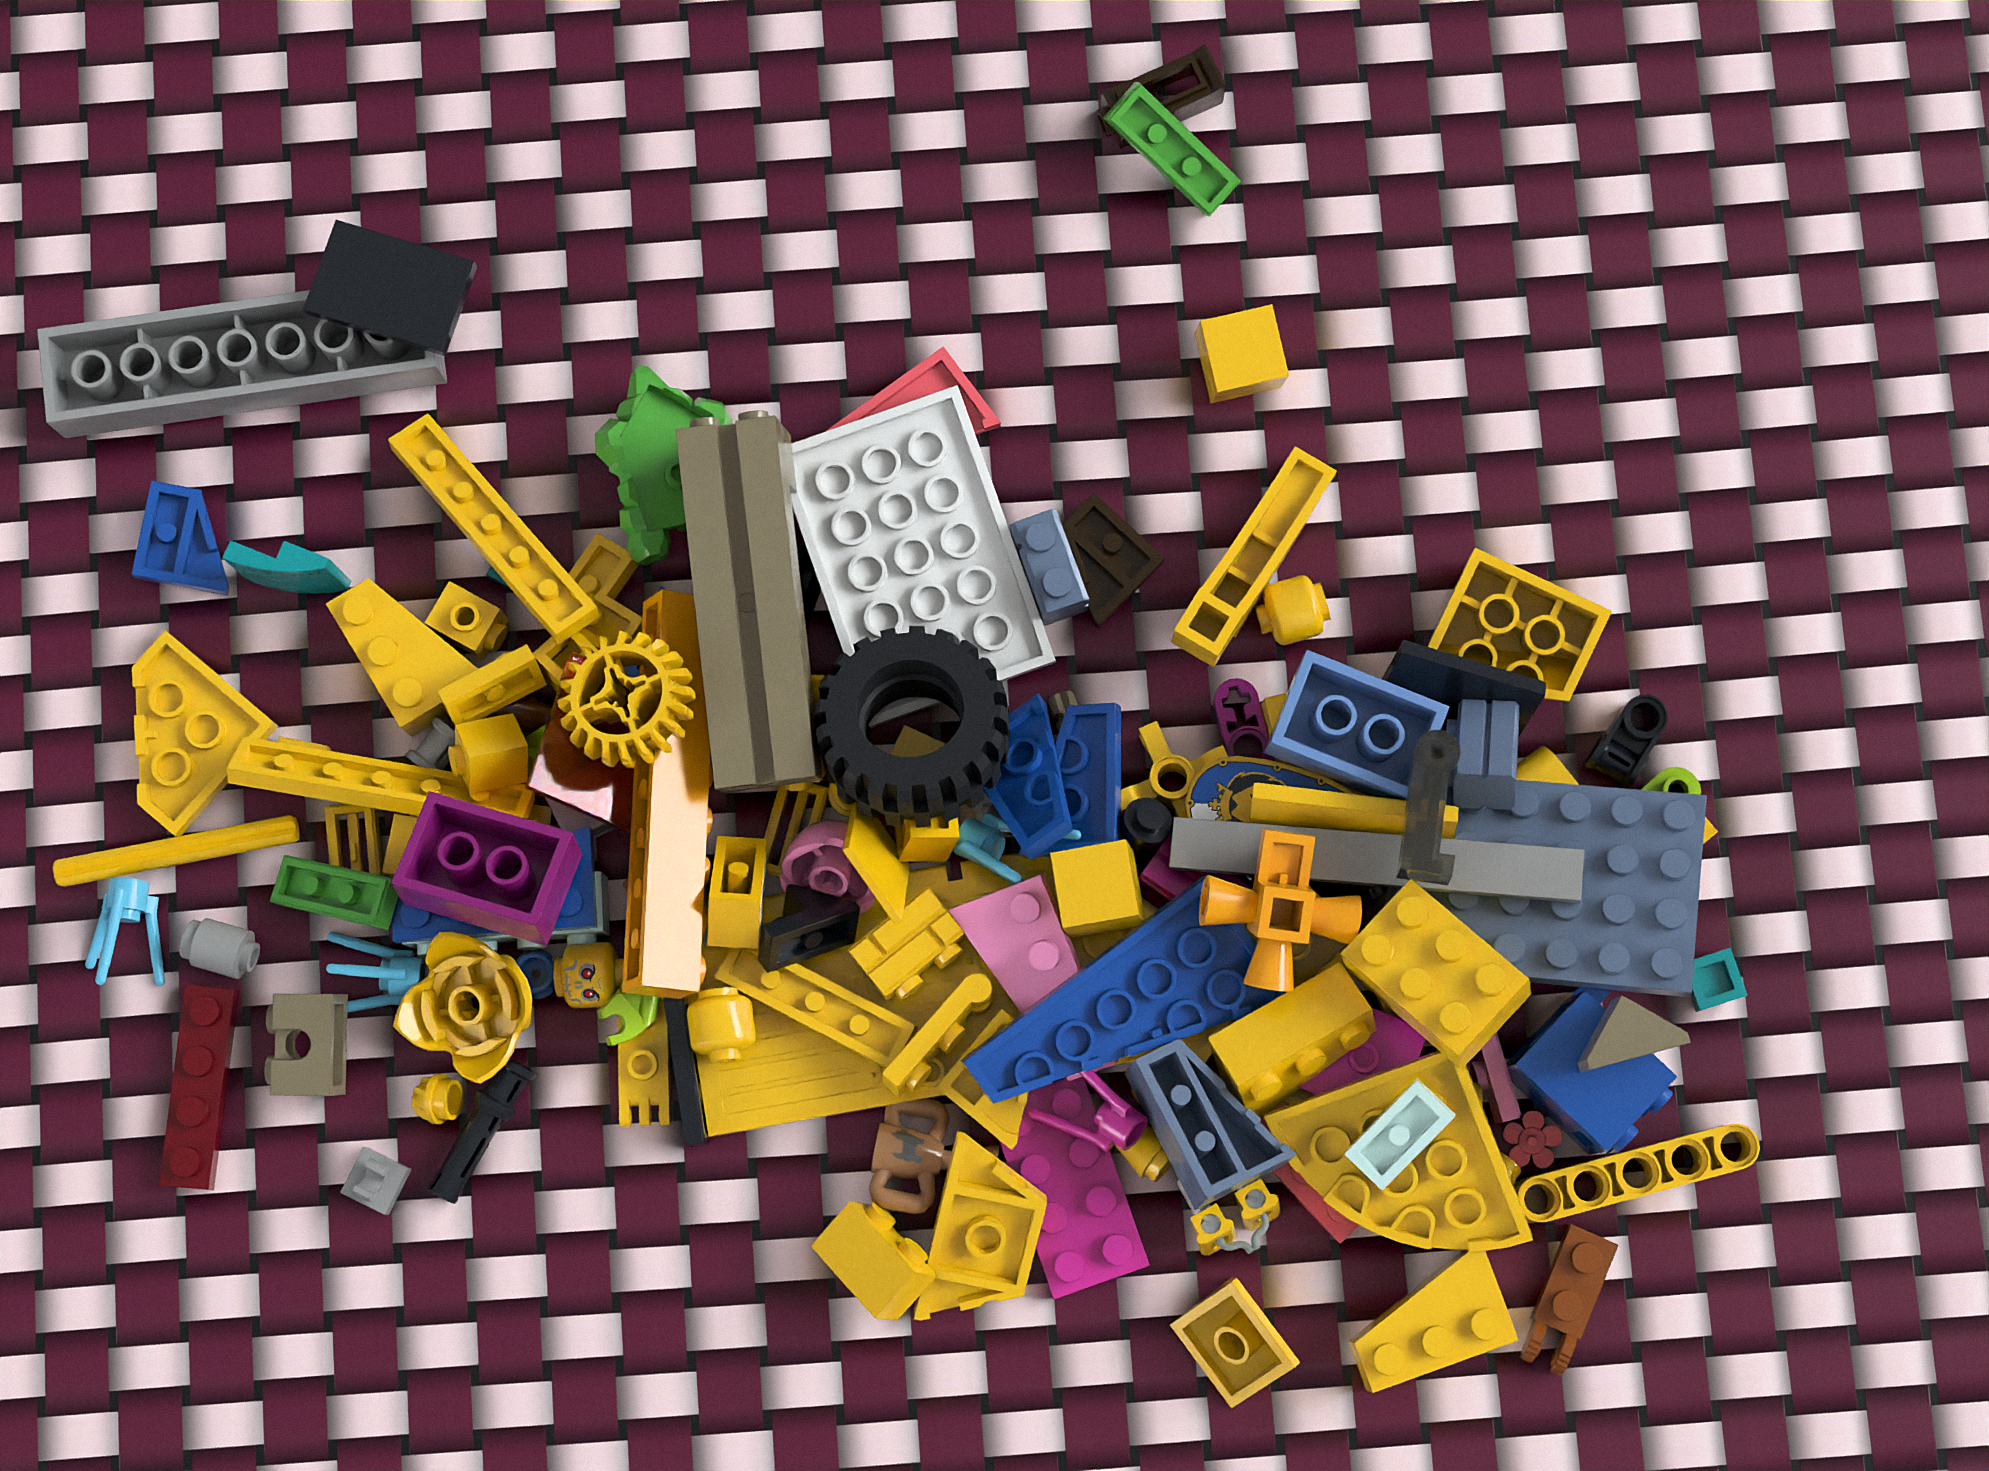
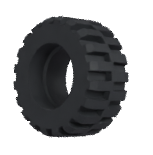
M909 626L908 633L896 634L895 627L880 631V639L871 642L868 637H865L853 644L855 653L852 656L842 653L832 664L835 676L830 674L824 676L819 687L821 699L815 702L814 719L817 728L815 732L825 772L830 783L836 784L840 797L847 804H854L857 801L859 812L872 820L876 819L880 813L885 815L887 825L902 827L904 820H915L916 828L931 826L930 818L942 815L944 821L948 822L960 817L959 807L966 804L969 808L973 809L984 800L983 786L988 789L994 788L1001 777L1000 766L1007 762L1010 728L1007 698L1003 682L997 680L996 668L988 658L982 657L979 659L976 646L967 640H962L959 645L954 643V636L951 632L937 629L935 635L926 634L925 626ZM907 697H927L938 700L953 709L961 721L960 727L948 743L932 753L918 757H899L881 751L867 739L866 730L870 721L882 708L896 700Z

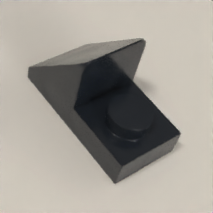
M795 884L787 885L783 917H778L762 925L758 961L766 972L769 973L855 943L860 914L859 905L855 901Z

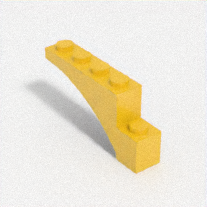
M1294 447L1256 509L1203 586L1199 588L1173 631L1171 640L1173 644L1210 666L1215 667L1232 637L1236 638L1254 606L1262 596L1264 588L1270 583L1335 477L1337 470L1298 447Z

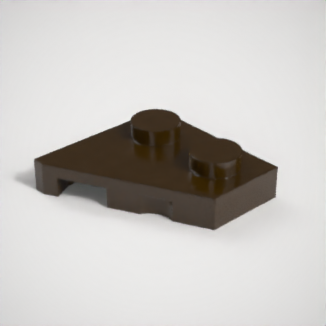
M1093 492L1062 524L1089 597V612L1094 624L1100 629L1164 563L1165 558Z

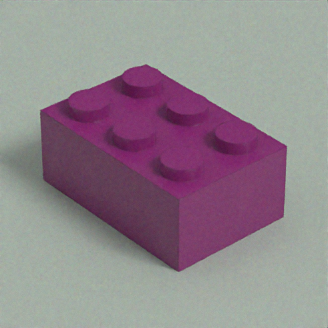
M429 791L391 884L404 905L547 946L582 857V852L573 832Z

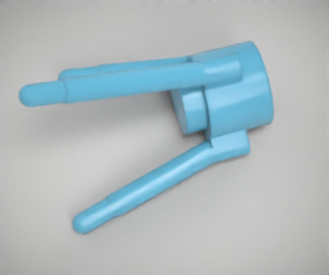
M988 812L984 815L982 821L970 817L966 819L959 828L960 838L953 849L954 853L989 869L1011 884L1025 880L1019 873L999 861L1006 843L1005 838L1000 836L999 831H1010L1004 820ZM1073 830L1063 838L1078 840L1081 837V832Z
M120 877L109 879L107 893H104L102 911L85 962L86 968L93 969L101 951L95 982L98 985H103L106 981L120 922L139 923L140 914H145L155 984L162 986L165 983L157 920L159 897L148 896L149 882Z
M330 932L327 935V939L330 942L391 959V961L382 960L380 967L333 963L326 966L327 972L331 974L379 978V989L389 991V994L348 1001V1012L387 1005H400L403 996L411 986L424 979V958L413 957V950H396Z

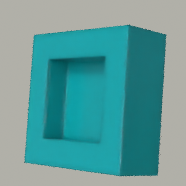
M1731 948L1694 959L1691 1000L1696 1012L1747 996Z

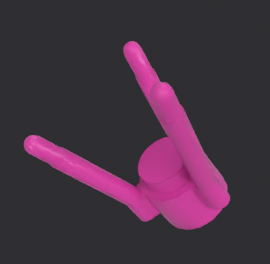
M1093 1070L1082 1071L1079 1074L1105 1101L1094 1118V1123L1099 1126L1098 1132L1037 1109L1029 1111L1030 1118L1093 1142L1105 1152H1108L1114 1144L1124 1151L1130 1149L1142 1136L1148 1124L1146 1116L1120 1098Z

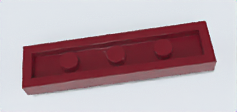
M185 985L159 1186L214 1190L240 990Z

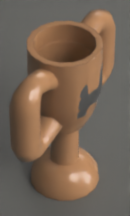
M929 1098L891 1104L885 1108V1123H880L871 1168V1173H874L869 1185L872 1202H875L883 1209L909 1214L925 1212L934 1202L935 1175H938L940 1170L948 1171L952 1151L944 1150L945 1145L941 1142L948 1129L950 1116L944 1104ZM899 1114L931 1119L935 1122L926 1134L913 1128L901 1126ZM991 1144L985 1147L986 1150L998 1158L1000 1145ZM892 1176L903 1179H918L921 1192L920 1194L888 1189L884 1186Z

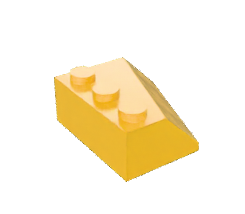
M1474 548L1427 647L1546 682V693L1543 699L1569 702L1612 611L1482 550Z

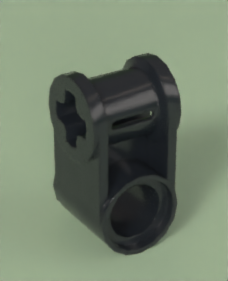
M1648 694L1638 695L1624 704L1617 712L1608 729L1603 732L1584 762L1583 768L1588 771L1596 769L1618 782L1619 788L1630 789L1645 767L1651 750L1667 725L1668 711L1664 703L1657 697ZM1633 708H1642L1651 715L1653 725L1649 732L1639 731L1632 725L1630 713Z

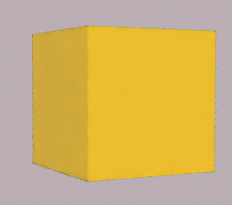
M1272 304L1200 321L1194 335L1210 403L1282 387L1289 377V372Z
M1126 839L1050 853L1062 928L1071 938L1134 928L1145 920L1134 851Z

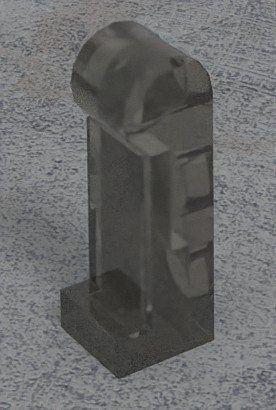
M1431 730L1424 733L1418 740L1412 756L1396 875L1398 879H1412L1413 881L1448 886L1453 876L1455 855L1440 853L1448 780L1455 771L1461 751L1457 739L1447 731Z

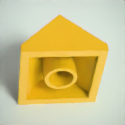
M1236 1277L1228 1279L1170 1324L1171 1328L1231 1408L1300 1363Z

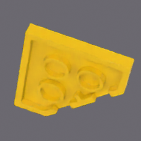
M164 630L132 666V685L136 689L137 715H134L135 755L138 756L139 761L137 804L169 832L178 837L183 835L228 784L227 767L242 737L267 740L278 725L174 636Z

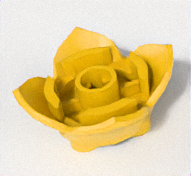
M453 931L439 932L433 938L426 951L425 961L429 968V975L411 986L403 996L395 1015L393 1027L417 1047L428 1051L450 1052L455 1070L462 1077L481 1084L492 1078L506 1065L514 1052L521 1032L530 1026L532 1012L530 986L527 978L511 956L499 955L487 944L471 935ZM477 997L480 1008H473L471 998Z

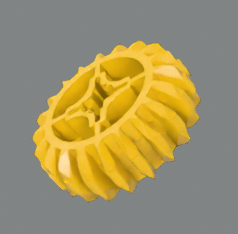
M619 631L616 643L613 644L608 637L600 636V649L594 652L591 648L582 646V653L587 659L581 665L577 662H568L569 669L575 674L574 678L559 680L560 687L570 694L557 700L558 707L567 713L560 719L562 727L567 731H573L570 735V741L577 748L584 747V754L592 760L602 757V762L609 767H615L619 759H621L623 765L634 769L638 755L646 763L654 764L655 755L653 750L659 747L665 753H671L672 747L667 739L672 734L679 738L685 737V730L678 724L679 721L694 719L693 711L684 705L696 699L695 691L691 687L686 686L693 680L692 674L687 668H680L683 664V658L676 651L669 652V646L662 639H657L652 643L651 638L646 633L639 632L635 639L632 640L627 632ZM633 665L647 666L657 670L658 674L649 678L645 674L633 678L625 672L624 667ZM606 679L604 687L599 693L596 694L597 689L599 688L601 683ZM624 686L631 692L628 695L629 703L627 704L630 714L622 707L626 704L625 695H627ZM659 704L655 714L648 721L649 712L654 706ZM604 721L609 725L622 721L629 728L630 733L620 735L606 734L598 731L595 725Z

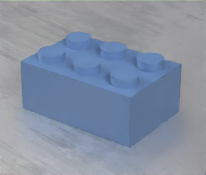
M1307 650L1299 662L1264 753L1369 796L1413 801L1450 706Z

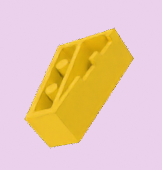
M369 578L326 603L401 729L411 737H414L432 726V721L435 717L442 720L449 716L437 690L450 684L459 676L474 672L478 669Z
M1341 962L1295 987L1294 991L1286 992L1208 1037V1041L1220 1079L1226 1084L1227 1090L1247 1110L1251 1108L1262 1118L1265 1113L1270 1112L1299 1090V1086L1316 1077L1350 1050L1364 1044L1371 1034L1376 1031V1025L1371 1006Z
M1461 1250L1453 1259L1438 1271L1432 1273L1423 1283L1403 1299L1396 1302L1348 1342L1365 1389L1375 1393L1516 1342L1519 1339L1486 1251L1469 1252V1250Z

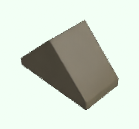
M1621 995L1611 1000L1577 1064L1580 1073L1682 1046L1691 1043L1688 1032Z

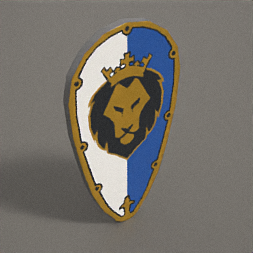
M1233 756L1219 758L1199 771L1189 785L1185 806L1187 818L1249 823L1254 783L1354 793L1329 778L1305 769L1266 759Z

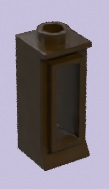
M1206 44L1200 46L1192 53L1109 90H1106V88L1101 90L1100 109L1096 110V115L1104 134L1107 137L1114 135L1120 149L1130 145L1103 118L1134 82H1139L1149 93H1152L1193 74L1199 85L1160 102L1180 122L1222 104L1226 84Z

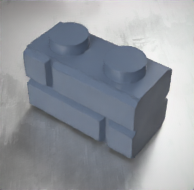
M1056 508L1010 524L1009 530L1034 601H1036L1035 603L1043 626L1088 611L1089 597Z
M1462 699L1458 703L1457 719H1447L1446 749H1455V757H1444L1443 786L1453 787V804L1456 807L1480 809L1482 805H1486L1488 809L1511 810L1515 807L1519 737V705L1516 701L1492 700L1490 704H1487L1485 700Z

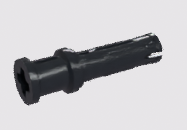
M510 1057L506 1065L489 1079L484 1089L476 1091L474 1095L475 1100L473 1101L476 1107L446 1156L440 1170L429 1184L428 1190H431L438 1197L456 1204L465 1184L473 1174L496 1131H498L503 1120L508 1122L510 1118L514 1117L516 1113L515 1103L528 1081H534L538 1073Z

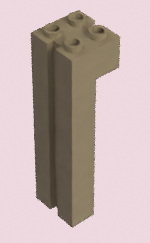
M764 410L740 413L738 415L739 420L735 421V424L720 426L718 418L702 417L690 420L689 427L676 429L714 786L716 790L723 793L823 780L820 750L815 732L817 729L814 719L815 705L791 493H797L791 435L775 415L768 416V412Z

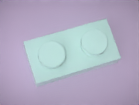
M1416 1078L1345 1150L1344 1155L1383 1190L1455 1117V1113Z

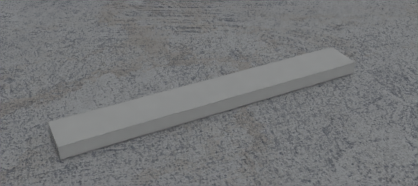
M1174 817L1169 864L1171 870L1255 876L1261 830L1266 828L1309 834L1316 837L1309 881L1402 888L1412 879L1426 891L1572 903L1581 902L1584 865L1583 849Z

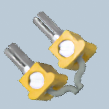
M1261 1178L1237 1189V1192L1234 1194L1237 1206L1241 1211L1244 1227L1248 1231H1254L1251 1237V1245L1245 1241H1235L1237 1234L1234 1223L1231 1219H1225L1217 1203L1212 1206L1209 1203L1195 1210L1180 1180L1177 1181L1180 1191L1192 1210L1193 1216L1190 1217V1221L1197 1235L1196 1240L1202 1255L1209 1256L1220 1249L1232 1251L1238 1248L1245 1249L1248 1254L1261 1247L1259 1245V1238L1267 1231L1269 1222L1279 1217L1281 1213L1278 1196L1269 1193Z

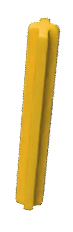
M291 815L58 859L53 863V873L57 885L66 887L294 843L300 839V830L296 817Z

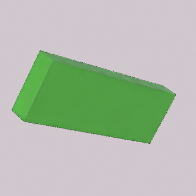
M1134 82L1103 118L1205 216L1210 217L1241 182L1227 166L1139 82Z
M284 855L270 902L292 909L388 931L399 895L391 884L393 878Z

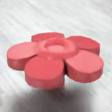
M1527 1111L1522 1118L1525 1129L1517 1122H1510L1504 1128L1503 1137L1505 1141L1511 1144H1518L1510 1149L1509 1158L1519 1167H1523L1528 1164L1532 1154L1533 1162L1538 1168H1547L1554 1162V1154L1546 1146L1555 1147L1559 1145L1562 1141L1561 1131L1555 1125H1548L1541 1130L1544 1125L1543 1115L1538 1111Z

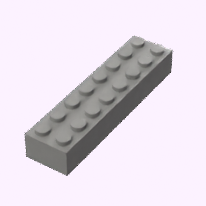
M310 290L37 329L46 423L64 438L446 384L444 356L307 315L303 307Z

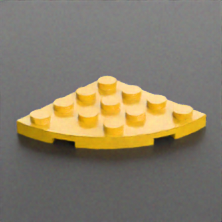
M1440 1051L1267 1112L1264 1115L1272 1135L1282 1144L1286 1143L1297 1154L1289 1161L1293 1169L1301 1174L1328 1205L1349 1220L1373 1233L1424 1249H1431L1433 1247L1450 1250H1469V1252L1508 1248L1533 1241L1531 1230L1467 1066L1461 1070ZM1418 1078L1455 1113V1117L1381 1190L1344 1153L1388 1106Z

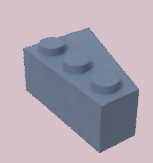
M1180 1038L1135 1059L1124 1073L1195 1210L1284 1167L1297 1155L1286 1143L1282 1144L1259 1122L1261 1118L1251 1108L1247 1110L1225 1088L1226 1084Z

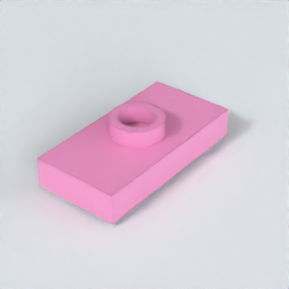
M1496 1032L1475 1055L1476 1061L1470 1062V1069L1473 1081L1481 1085L1482 1091L1485 1090L1494 1122L1498 1124L1520 1118L1521 1112Z

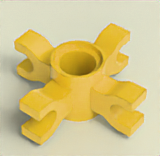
M1155 721L1139 728V738L1153 765L1150 771V779L1121 789V816L1132 801L1138 798H1152L1161 802L1166 808L1173 809L1177 817L1187 818L1185 801L1190 783L1203 767L1219 758H1226L1228 755L1223 745L1190 761L1182 756L1173 755L1168 748L1158 722ZM1178 772L1185 777L1187 782L1181 790L1168 792L1160 787L1159 779L1165 773Z

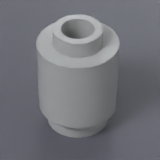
M205 918L203 921H190L180 943V956L188 959L191 966L235 979L241 978L245 971L251 972L256 966L260 954V944L255 942L253 931Z

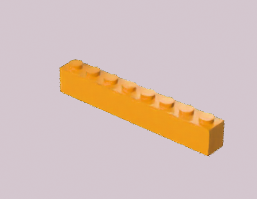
M662 589L643 602L642 633H646L651 638L652 643L657 639H662L669 646V652L676 651L683 658V664L680 668H687L691 672L693 680L686 686L691 687L695 691L696 699L684 704L693 711L694 719L680 720L678 723L685 730V737L679 738L672 734L667 739L672 747L671 753H665L657 747L653 750L655 755L654 764L646 763L638 755L634 767L622 993L680 999L699 992V986L704 980L706 971L705 959L701 956L702 935L705 933L708 924V911L703 906L704 886L708 882L710 875V860L706 857V837L711 831L713 822L712 810L708 808V794L714 777L712 759H710L711 749L694 595ZM640 665L639 676L645 674L649 678L658 674V671ZM659 704L654 706L649 712L648 721L655 714Z

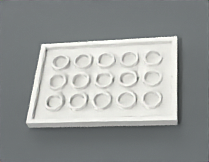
M958 385L792 443L797 493H791L792 507L844 653L852 656L855 653L853 644L865 637H868L871 642L880 639V631L895 627L896 634L908 633L909 626H925L926 634L935 635L937 629H942L953 633L954 643L959 645L962 640H967L976 646L979 659L982 657L988 658L996 668L997 680L1002 682L1056 663ZM927 697L899 699L882 708L870 721L869 726L873 728L942 702Z

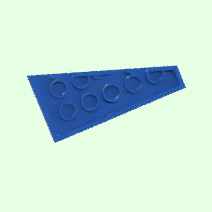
M1202 876L960 1061L992 1103H997L1052 1084L1053 1081L1102 1067L1103 1064L1119 1058L1130 1057L1171 1043L1179 1038L1183 1039L1203 1032L1206 1028L1232 1019H1241L1286 992L1261 989L1243 983L1257 944L1242 923L1200 926L1199 903L1205 876Z

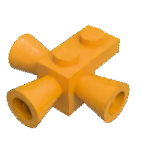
M1262 828L1253 890L1208 874L1205 876L1199 903L1200 926L1247 923V930L1256 937H1259L1243 981L1246 985L1274 991H1294L1292 942L1308 944L1309 934L1313 932L1349 945L1359 934L1362 917V901L1359 895L1315 898L1316 893L1308 888L1316 839L1313 835Z

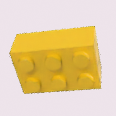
M1412 879L1398 891L1341 952L1345 969L1461 1070L1531 995L1530 980L1527 976Z

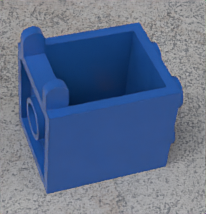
M1578 987L1511 1057L1506 1065L1512 1083L1588 1155L1603 1152L1608 1154L1612 1150L1619 1152L1638 1133L1639 1130L1633 1124L1640 1116L1643 1117L1648 1112L1651 1115L1655 1114L1671 1098L1673 1092L1668 1086L1677 1076L1653 1053L1580 1073L1577 1062L1606 1011L1600 1003L1610 994L1611 990Z

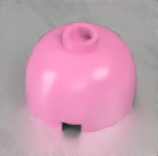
M829 819L816 822L807 826L793 838L782 862L780 881L785 893L787 885L795 884L852 900L860 907L859 916L872 906L875 900L874 894L843 852L848 822Z

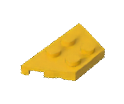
M957 1131L927 1253L928 1259L925 1261L937 1276L916 1299L914 1307L915 1320L931 1319L930 1313L960 1306V1310L964 1311L980 1307L990 1300L1001 1302L1022 1297L1025 1293L1047 1206L1046 1195L963 1132Z

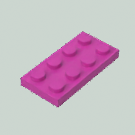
M1080 1077L1068 1081L1065 1078L1029 1091L1016 1146L1011 1150L1000 1140L999 1142L1007 1165L1046 1195L1047 1206L1036 1249L1053 1299L1150 1266L1110 1150L1105 1152L1093 1142L1048 1126L1029 1116L1031 1109H1037L1098 1132L1099 1126L1094 1123L1096 1110L1085 1079Z

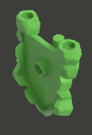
M639 365L630 375L627 399L620 403L616 413L618 420L610 418L595 433V452L609 467V472L617 475L620 479V485L617 487L620 501L625 506L619 510L620 527L629 536L627 543L629 556L638 564L649 565L666 558L670 554L671 538L668 530L677 528L678 531H686L676 429L689 427V421L696 418L716 417L719 419L720 426L732 424V419L722 402L698 397L693 402V399L681 389L669 387L648 366Z

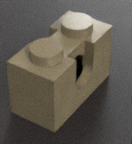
M273 994V1004L268 1006L266 1013V1027L269 1034H275V1054L267 1056L264 1068L265 1080L267 1084H270V1095H345L348 994ZM302 1031L309 1036L311 1041L310 1051L304 1058L295 1049V1040Z

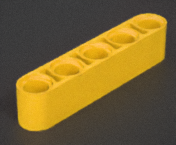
M1727 1124L1530 1176L1518 1181L1513 1187L1527 1222H1548L1745 1169L1751 1166L1758 1158L1760 1145L1755 1132L1748 1126ZM1728 1133L1737 1137L1741 1143V1153L1735 1161L1728 1160L1721 1151L1720 1144L1722 1138ZM1679 1146L1686 1148L1693 1157L1692 1168L1685 1175L1676 1171L1672 1165V1154ZM1630 1159L1638 1161L1644 1169V1180L1636 1188L1629 1186L1623 1178V1167ZM1581 1172L1588 1173L1596 1183L1595 1195L1588 1201L1581 1200L1576 1195L1573 1187L1575 1178ZM1533 1185L1541 1187L1547 1195V1206L1539 1214L1529 1211L1524 1202L1526 1191Z

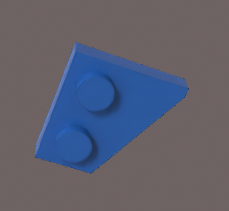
M151 480L131 574L133 578L229 595V584L200 489Z

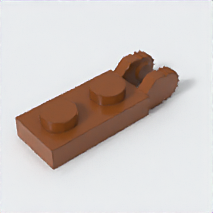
M1573 1224L1567 1225L1530 1316L1533 1322L1520 1353L1521 1359L1530 1363L1533 1362L1541 1350L1547 1326L1563 1334L1552 1355L1550 1372L1559 1376L1563 1375L1575 1350L1577 1339L1581 1340L1619 1246L1618 1244Z

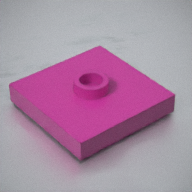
M1372 1008L1376 1031L1371 1034L1369 1039L1361 1046L1347 1052L1316 1077L1298 1088L1309 1094L1317 1095L1419 1058L1426 1039L1403 1019Z

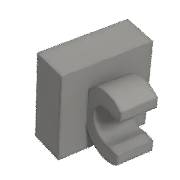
M363 1147L340 1193L384 1215H389L412 1169L368 1147Z

